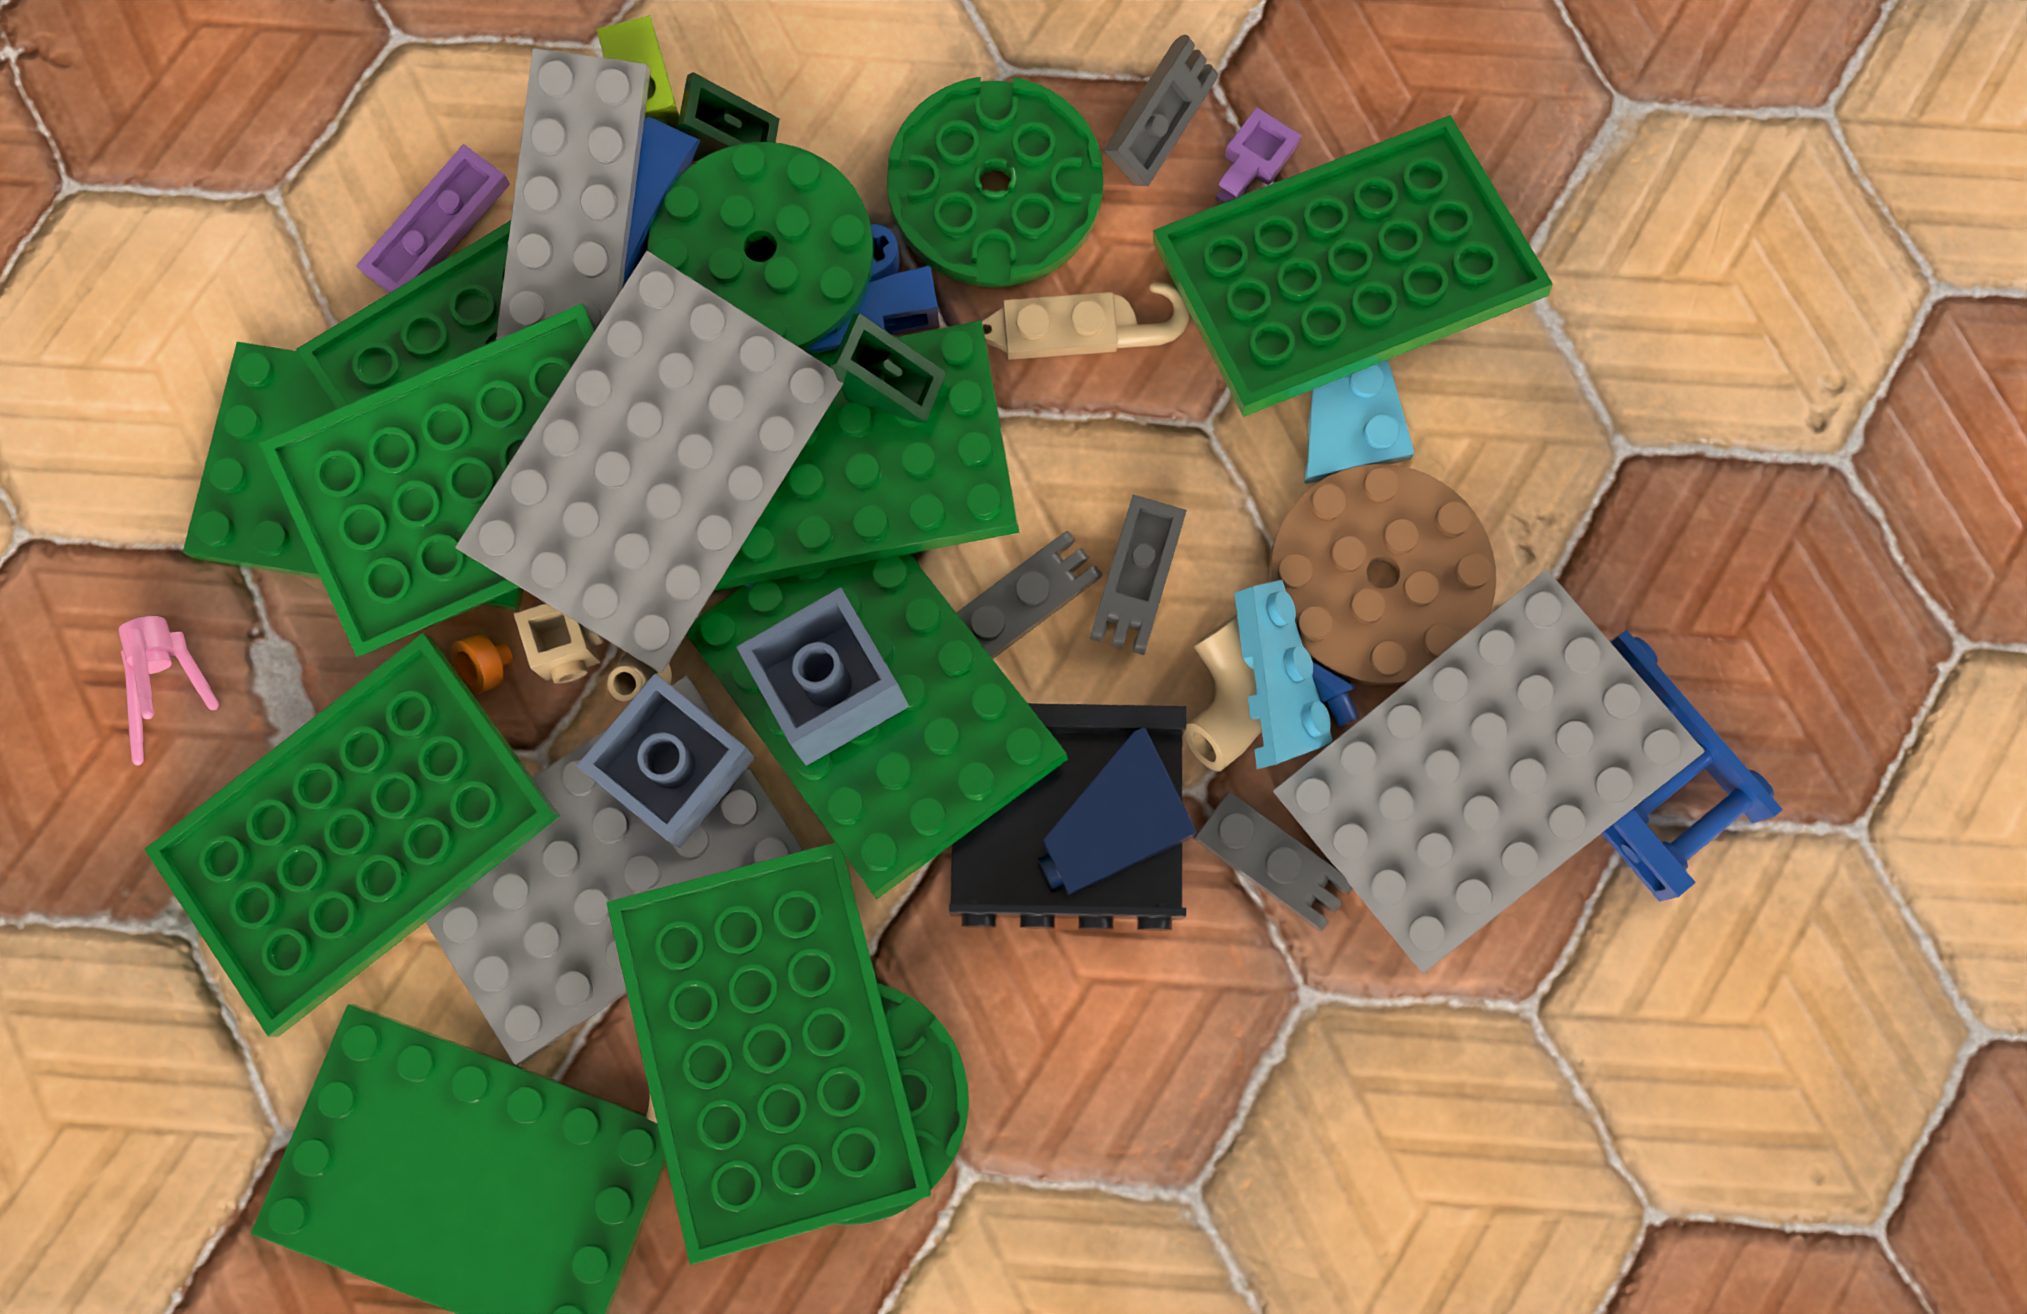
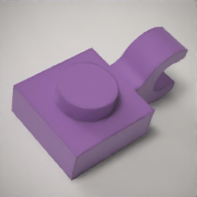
M1257 107L1227 145L1224 157L1234 164L1220 180L1219 186L1222 189L1218 192L1215 199L1224 203L1245 195L1255 177L1270 185L1298 148L1302 135Z

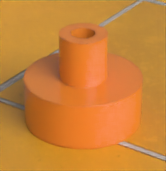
M474 634L454 642L451 646L450 658L452 666L472 694L478 695L501 685L503 681V666L512 662V653L507 644L502 642L493 645L483 634Z

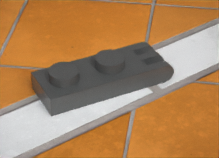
M1182 35L1172 43L1104 148L1106 154L1136 186H1149L1218 78V73L1211 64L1205 65L1207 59L1198 49L1193 50L1195 44L1188 35Z
M1132 495L1090 635L1091 640L1101 642L1106 633V622L1108 621L1117 624L1111 646L1122 649L1128 628L1139 631L1134 640L1133 652L1141 655L1145 654L1187 510Z
M1069 531L1062 533L956 612L992 659L1103 576L1096 565L1087 569L1078 578L1073 573V571L1089 559V556L1082 548L1075 551L1065 560L1061 558L1059 554L1067 550L1075 542V538Z
M1230 791L1225 795L1193 839L1320 932L1324 930L1329 922L1321 913L1311 908L1312 904L1316 901L1333 913H1336L1342 904L1338 898L1324 889L1329 882L1337 890L1345 894H1349L1353 889L1340 871Z

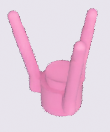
M146 616L130 620L122 624L118 631L123 647L121 656L126 674L129 737L132 762L135 765H141L144 762L142 717L144 719H151L154 716L149 674L169 668L172 664L170 659L172 656L177 657L210 710H216L219 707V702L210 689L211 687L187 649L183 632L170 633L167 620L159 616Z

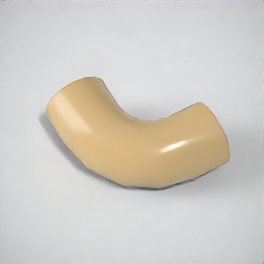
M1237 615L1214 629L1193 646L1212 674L1215 681V695L1209 708L1186 725L1184 735L1194 755L1206 767L1214 771L1223 770L1241 756L1262 731L1261 720L1250 718L1248 697L1256 694L1254 670L1242 658Z

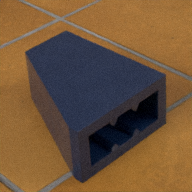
M1145 727L1133 732L1043 839L1042 846L1046 854L1037 858L1050 888L1054 890L1062 886L1067 898L1192 839L1197 833Z

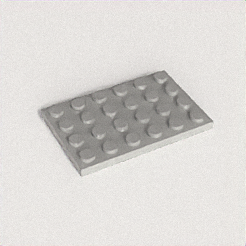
M646 251L455 548L662 673L843 383L837 380L833 369L649 251Z
M1546 569L1273 790V792L1335 868L1346 877L1349 885L1418 969L1425 973L1705 751Z
M687 675L671 685V687L720 725ZM608 728L533 776L536 783L560 814V817L426 921L429 929L515 1065H522L627 993L606 902L804 851L749 767H747L681 848L668 842L576 766Z

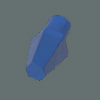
M1312 661V677L1320 701L1323 704H1328L1338 727H1342L1360 718L1348 695V692L1355 689V686Z

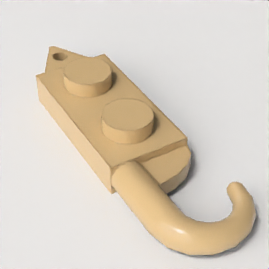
M1154 282L1150 285V291L1164 295L1173 304L1172 317L1163 323L1137 325L1135 313L1129 302L1122 296L1114 295L1113 292L1003 300V308L983 320L982 324L984 329L991 330L989 334H985L986 344L1006 352L1008 360L1116 352L1117 348L1163 345L1174 341L1184 332L1189 322L1190 313L1176 287L1168 283Z

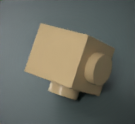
M547 603L514 613L529 666L544 680L553 679L554 683L570 682L585 676L588 673L586 667L601 663L596 645L604 643L603 637Z

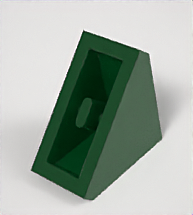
M694 72L687 75L678 128L679 131L701 140L692 161H698L713 152L738 144L752 142L776 143L780 118Z
M860 313L853 314L831 364L837 380L843 383L841 389L847 401L917 423H925L947 374L944 370Z

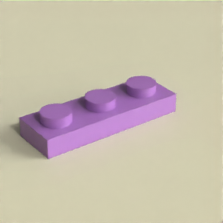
M463 144L356 267L363 275L387 293L392 292L445 260L509 187L510 183L507 177Z

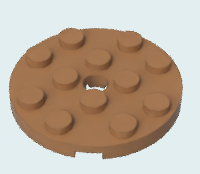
M1369 464L1344 469L1322 479L1309 488L1294 503L1281 523L1271 548L1268 583L1278 580L1283 581L1285 590L1295 605V622L1303 647L1309 652L1312 661L1337 675L1350 679L1349 682L1372 687L1403 686L1489 616L1495 596L1496 565L1490 540L1482 523L1466 501L1454 490L1436 478L1415 469L1390 464ZM1376 560L1377 562H1385L1393 569H1396L1395 585L1385 589L1374 586L1367 576L1368 565Z

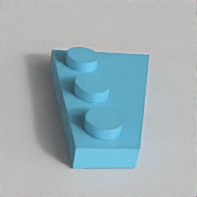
M1388 360L1311 390L1310 414L1308 416L1307 428L1308 451L1304 484L1322 480L1334 473L1356 466L1394 464L1411 460L1415 452Z
M1273 581L1235 592L1242 658L1254 670L1256 694L1248 697L1250 718L1261 720L1264 743L1263 747L1254 749L1257 769L1276 765L1333 743L1330 733V716L1327 708L1320 701L1312 677L1313 662L1309 652L1303 647L1295 622V605L1290 595L1286 592L1283 581Z

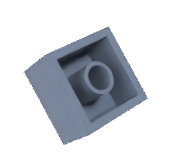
M841 587L736 647L790 745L806 766L909 707L896 680Z
M654 674L576 766L668 842L681 848L755 757L746 746L657 674Z

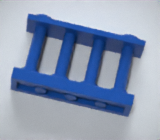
M1626 629L1611 639L1610 643L1705 751L1601 833L1660 902L1680 897L1696 883L1686 871L1688 868L1687 860L1742 814H1745L1752 823L1775 817L1783 809L1773 799L1774 791L1769 782L1758 772L1747 769L1657 665V655L1650 645L1639 637H1633ZM1703 769H1706L1728 796L1671 843L1661 842L1646 825L1649 823L1648 815Z

